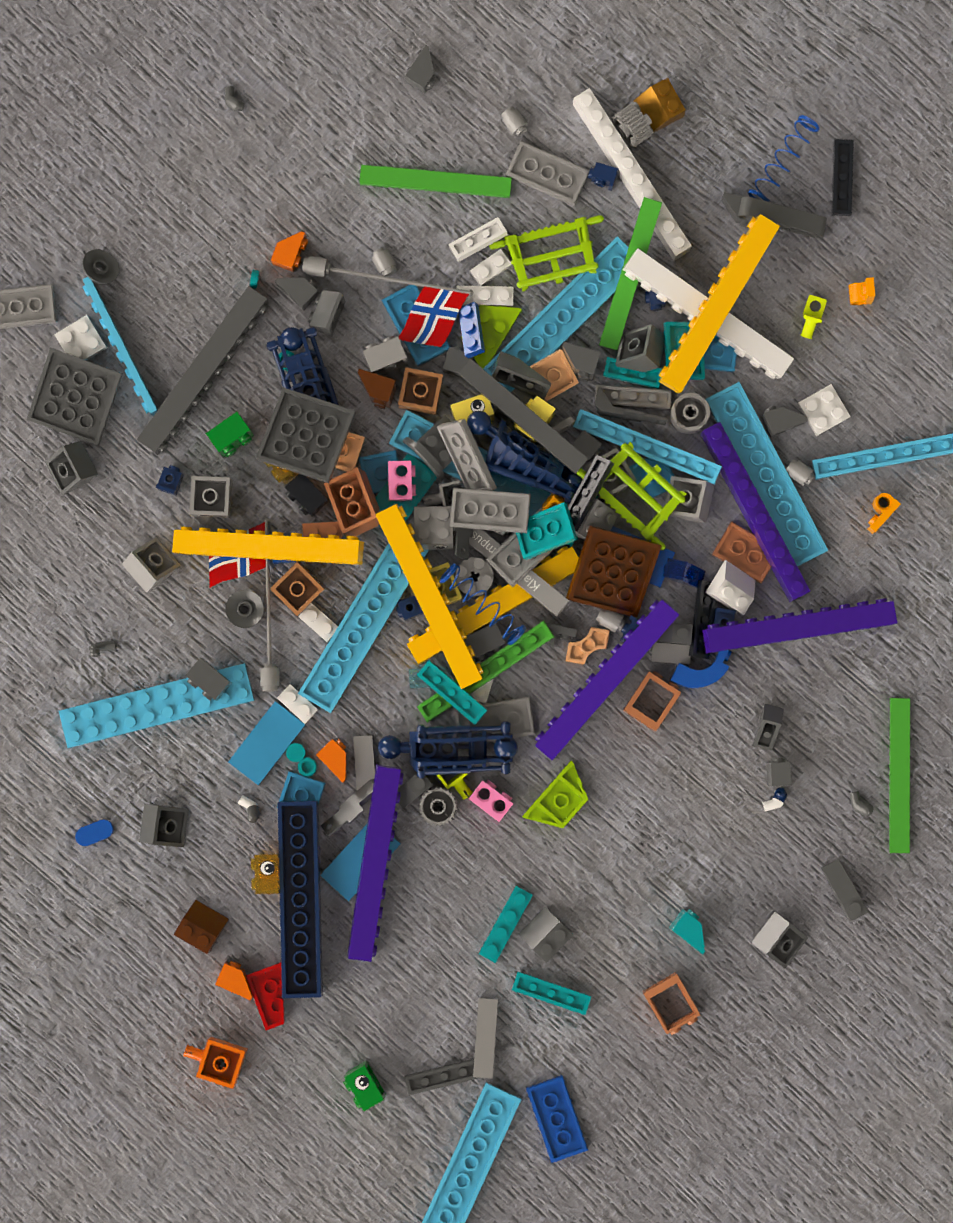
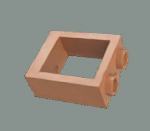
M656 671L646 674L623 709L625 713L654 732L657 731L681 694L678 691L680 687L671 681L666 683L662 680L663 676ZM650 679L674 694L656 722L632 707Z
M676 972L642 991L666 1034L671 1033L673 1035L679 1032L682 1025L686 1023L691 1025L700 1016L699 1011ZM677 984L692 1011L667 1025L652 997Z

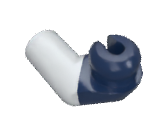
M782 787L777 788L772 800L762 802L764 810L769 811L782 807L787 798L786 790Z

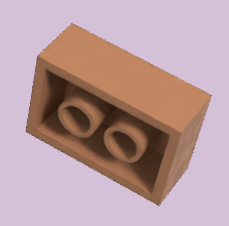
M356 467L331 479L330 483H324L341 531L345 536H358L380 525L375 514L381 511L365 471Z

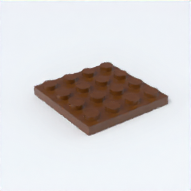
M590 525L566 599L638 617L661 545Z

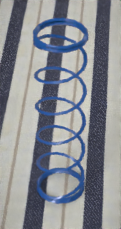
M800 115L798 117V121L794 123V127L799 136H785V144L789 150L778 149L775 151V158L780 165L767 164L765 166V172L770 180L764 178L756 179L755 186L758 191L750 189L748 191L749 197L756 198L752 194L754 193L760 198H762L764 201L770 202V199L765 197L762 194V192L758 189L756 182L758 180H765L780 187V185L777 184L767 173V166H777L782 169H785L787 172L790 173V170L785 168L779 162L776 153L778 151H786L800 158V156L794 153L787 145L786 138L789 136H794L803 139L805 142L810 144V142L807 139L803 138L801 134L798 132L796 124L800 122V124L804 126L806 129L812 132H818L820 128L814 120L805 115ZM806 123L814 125L817 129L808 126Z
M456 563L450 566L441 576L439 582H446L456 569L459 568L449 591L464 581L471 579L472 584L462 603L484 591L485 597L476 615L497 603L499 607L489 627L504 617L512 616L511 623L502 639L513 633L508 639L507 644H514L523 635L526 627L522 625L508 633L513 623L512 614H507L494 622L500 610V603H491L480 610L485 602L487 591L480 590L467 598L473 586V578L464 579L453 587L460 573V566Z

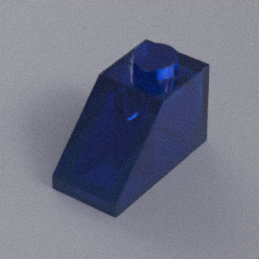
M668 558L664 566L663 576L672 581L697 588L698 580L704 579L706 571L689 562Z

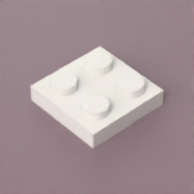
M87 315L54 334L64 352L85 360H89L107 349Z
M832 384L798 403L816 437L850 418L848 411Z

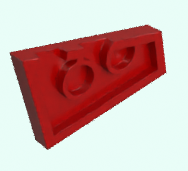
M280 962L246 975L266 1031L285 1023Z

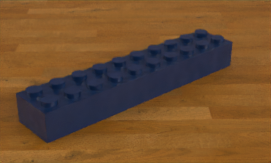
M318 801L278 802L282 998L322 997L323 971Z

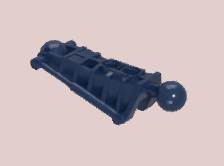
M288 327L283 330L280 336H277V341L267 342V349L273 352L280 372L283 388L302 394L308 388H312L314 392L308 396L327 402L330 400V403L339 405L327 367L324 366L315 336L318 334L316 328L312 327L303 331L302 328ZM306 338L311 339L314 351L309 349ZM304 344L305 352L290 357L287 356L286 350L296 351ZM278 347L281 348L284 357L282 361H280L277 352ZM317 357L319 365L314 363V358ZM283 368L288 369V373L286 375ZM312 370L315 378L307 380L305 372ZM301 373L303 382L297 384L294 375Z
M474 411L468 416L467 424L473 434L483 435L485 433L493 438L485 462L489 472L493 471L528 486L548 491L565 498V503L570 504L583 480L579 475L573 473L551 453L548 454L542 451L540 446H536L527 438L517 433L515 429L511 430L504 420L496 428L491 424L490 416L486 412Z
M503 721L501 726L426 727L418 725L417 731L409 732V742H401L397 737L388 735L379 741L378 751L385 759H395L400 753H409V761L417 772V777L424 778L426 775L463 774L501 770L503 774L511 773V764L509 762H513V757L518 751V745L515 739H513V734L509 733L510 722ZM497 730H501V732H502V733H487V731H497ZM474 731H483V733H472V732H474ZM487 739H497L493 747L496 756H487ZM458 742H469V744H458ZM430 743L433 745L434 750L428 752L424 749L423 745ZM449 743L453 746V750L447 752L443 749V745ZM458 749H469V756H458ZM487 762H502L501 766H486ZM472 764H482L483 766L472 767Z

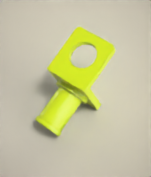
M814 295L808 296L802 314L806 320L800 336L812 339L816 324L822 323V315L827 303L826 299ZM812 301L820 302L821 308L819 311L813 312L810 309Z
M468 773L458 774L447 783L441 775H437L447 790L450 787H454L463 800L468 798L464 790L469 796L473 793L463 780Z

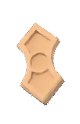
M591 627L584 639L578 642H569L565 661L584 665L587 657L592 652L599 649H607L610 630Z

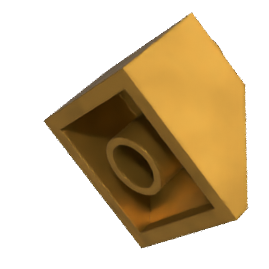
M668 78L652 85L633 100V102L639 105L640 112L650 117L652 121L650 127L653 132L683 118L686 111Z

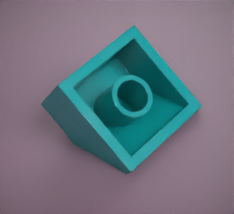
M682 909L669 928L701 954H704L702 924L698 921L700 917L690 909L687 912Z

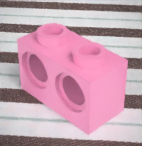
M388 461L389 501H412V496H416V485H412V477H415V465H411V461ZM403 466L407 469V474L399 476L396 473V469ZM401 485L405 486L408 490L404 496L399 495L396 490Z
M482 780L469 797V800L500 822L513 805L511 802L512 797L504 791L502 794L495 790L497 786L491 781L487 780L484 782ZM482 788H487L490 791L488 799L484 800L479 797V791ZM497 800L505 802L506 806L503 811H497L494 808V803Z

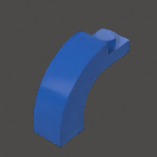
M732 651L718 652L713 663L704 670H693L679 663L670 681L681 687L693 689L711 685L727 672L730 666L723 664V661H728Z

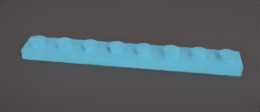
M89 277L82 279L85 284L82 286L87 297L91 296L93 300L91 305L95 313L99 312L102 317L99 321L103 329H108L110 333L107 337L111 345H116L119 351L116 353L121 363L124 362L127 367L125 369L129 380L133 379L135 383L133 388L137 396H142L144 400L141 404L145 412H150L154 416L158 408L93 280Z
M580 409L573 425L576 429L585 430L593 436L620 447L623 443L628 444L631 442L633 450L638 454L714 485L722 469V466L582 409Z
M953 433L812 460L815 480L953 454Z

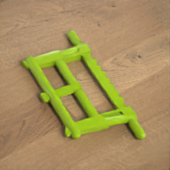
M602 215L588 219L581 217L575 219V222L572 223L566 221L563 225L559 223L557 226L552 225L550 228L545 227L543 230L539 228L536 232L531 230L529 233L524 232L520 236H506L505 240L496 241L489 245V248L495 250L505 246L508 247L512 257L511 264L514 266L519 280L517 287L522 288V292L526 291L529 286L555 280L556 284L563 283L562 278L588 271L592 274L597 273L596 269H598L599 264L594 262L593 241L589 239L588 225L601 223L604 221V217ZM577 230L580 245L522 259L519 244ZM583 252L586 264L560 271L557 258ZM548 260L551 261L553 273L527 279L524 266Z
M631 442L628 444L623 443L621 445L622 450L610 460L614 465L606 480L614 472L650 505L657 514L645 526L603 486L599 491L600 498L605 499V503L610 504V508L616 509L615 513L621 514V518H625L626 523H631L632 528H637L647 541L651 540V542L660 544V550H665V544L654 534L664 520H668V517L677 505L686 501L684 496L687 493L678 491L659 474L662 469L657 464L654 467L648 464L633 450ZM628 456L648 473L639 484L619 467ZM581 468L576 474L583 479L587 472ZM653 479L673 496L664 507L644 490Z

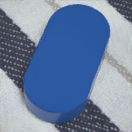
M99 820L78 829L75 838L79 845L89 846L109 838L113 834L114 827L108 820Z

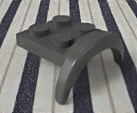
M443 415L417 441L409 437L403 439V443L424 461L440 482L445 478L443 469L452 462L451 456L437 429L438 425L451 422L446 415Z

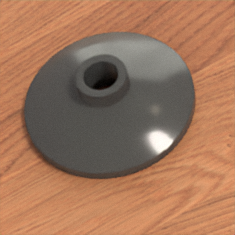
M100 249L91 250L86 253L82 260L85 274L96 283L109 284L119 274L117 260L107 251Z
M240 590L229 597L225 610L227 618L233 625L240 628H250L261 620L264 613V605L261 598L253 591ZM244 606L249 607V611L247 613H243L242 608Z

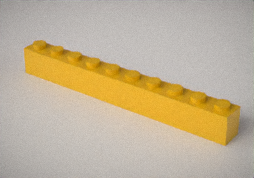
M761 214L756 218L752 217L747 227L749 230L746 234L743 233L738 240V249L736 251L733 250L727 260L730 262L727 267L723 266L719 272V281L717 284L713 283L708 291L710 296L707 301L703 300L700 304L698 316H694L688 325L691 328L687 334L684 332L678 342L680 343L678 350L674 349L669 356V360H671L667 367L664 366L659 373L661 378L658 382L676 393L683 391L780 227Z
M395 504L375 514L461 689L483 678L481 674L484 673L480 663L476 664L473 658L476 656L471 645L467 646L464 640L467 636L463 628H458L456 622L459 620L454 610L450 612L447 606L450 602L446 594H441L438 588L441 586L437 576L433 577L430 571L433 569L428 558L424 559L421 553L424 549L420 541H415L413 535L416 533L411 523L407 525L404 519L407 516L402 506L398 507V504Z
M181 527V530H174L172 553L354 565H362L364 542L358 540L356 536H347L346 539H339L340 536L328 535V538H321L319 534H309V537H302L301 533H291V536H284L283 532H272V535H265V531H254V534H247L246 530H235V533H228V529H217V532H210V528H199V531H192V527Z
M565 546L557 551V556L553 558L551 556L546 557L541 561V565L536 568L534 567L532 571L550 586L574 574L579 560L573 547L567 548ZM509 584L504 587L499 585L491 590L492 594L486 597L480 610L491 603L499 602L500 610L495 618L496 620L533 597L517 584L513 588ZM482 595L474 600V605L469 607L467 604L458 609L459 613L456 616L459 621L456 624L459 629L463 628L466 636L491 623L499 605L497 603L493 604L476 615L485 595ZM430 626L425 629L426 633L419 636V634H416L408 639L409 643L407 646L418 665L442 652Z

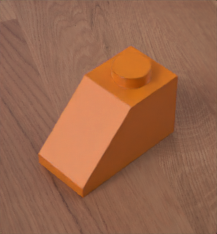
M332 739L316 756L344 783L347 780V752L344 750L346 746L341 740L335 741V739Z
M232 960L230 963L225 962L215 985L248 1000L253 999V994L246 978V972L243 968H240L241 964Z

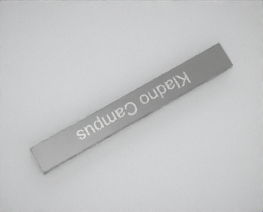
M473 529V537H469V545L486 559L501 546L480 529ZM532 570L517 583V585L557 617L570 603L568 599Z

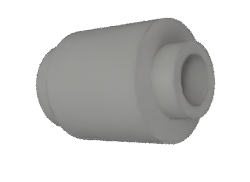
M510 107L502 113V121L512 135L520 136L526 132L528 123L518 109Z
M380 248L373 252L374 256L371 259L380 274L388 277L397 271V265L388 249Z
M795 459L792 460L786 469L790 478L802 486L805 483L809 485L815 476L812 474L813 469L799 460L797 462Z
M601 609L596 618L600 625L613 632H616V630L621 631L625 623L622 614Z

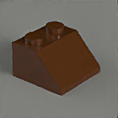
M358 369L359 378L374 406L380 409L390 408L397 389L396 381Z
M195 900L173 935L208 954L211 952L229 918Z

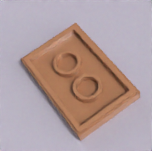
M731 521L712 555L723 562L727 560L761 584L771 566L754 534Z

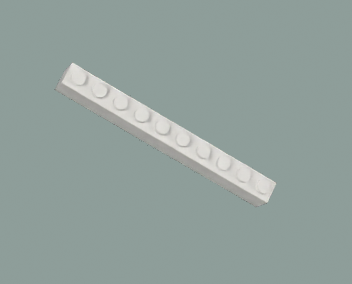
M589 88L574 97L573 106L611 165L618 168V176L638 207L641 208L644 197L662 202L654 231L673 261L690 252L692 246L591 89Z
M640 249L633 253L622 269L626 272L625 276L633 281L635 279L639 281L643 289L655 292L659 300L672 304V309L680 314L682 312L686 314L689 321L694 316H698L700 304L703 300L707 301L708 297ZM728 313L716 333L720 343L727 347L728 345L733 347L737 355L741 357L746 356L750 359V364L756 368H763L766 371L765 374L772 379L782 378L794 360L789 354L730 313Z

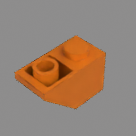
M301 231L277 242L271 258L272 265L294 272L295 267L298 268L301 263V251L306 249L308 243L305 232Z

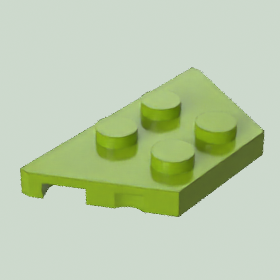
M488 305L479 306L485 352L473 358L482 369L493 359L522 312V309Z
M573 761L566 765L524 813L523 818L559 828H564L588 801L587 794Z

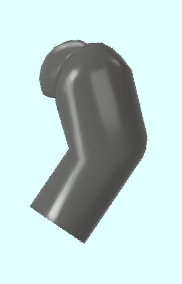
M226 86L225 104L233 111H242L244 109V102L234 97L233 86Z
M103 641L91 644L89 654L92 657H98L100 651H116L117 643L116 641Z
M859 791L849 793L854 811L863 816L873 813V806L861 801Z

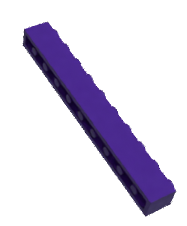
M721 422L703 430L700 435L715 463L722 466L720 473L752 533L756 537L788 601L792 602L810 592V589Z
M887 598L875 600V604H869L868 601L858 602L855 607H850V604L839 605V609L832 610L831 607L820 608V612L813 613L812 609L801 611L802 615L796 616L794 612L782 614L783 618H776L775 615L764 617L763 621H757V618L746 619L743 624H738V621L727 622V626L719 627V624L708 625V629L703 630L706 653L898 624L894 601L887 602Z
M663 599L660 602L656 600L649 607L651 612L648 616L642 615L636 622L639 626L634 631L630 629L623 637L626 641L622 645L617 644L611 651L613 656L609 660L605 658L598 666L600 671L596 675L592 673L586 680L587 686L584 689L580 687L573 695L575 697L571 704L567 702L561 708L562 714L560 717H554L548 723L550 728L546 733L541 731L535 738L537 741L535 746L549 759L553 760L680 615Z
M376 764L348 946V959L371 962L372 957L376 956L377 945H374L375 937L378 938L380 926H377L378 918H382L383 907H380L381 899L385 898L386 893L383 883L384 880L388 879L389 869L386 868L387 861L391 860L392 854L389 844L394 840L395 830H392V825L396 823L398 811H395V805L400 802L401 792H398L399 784L402 785L404 775L398 767Z

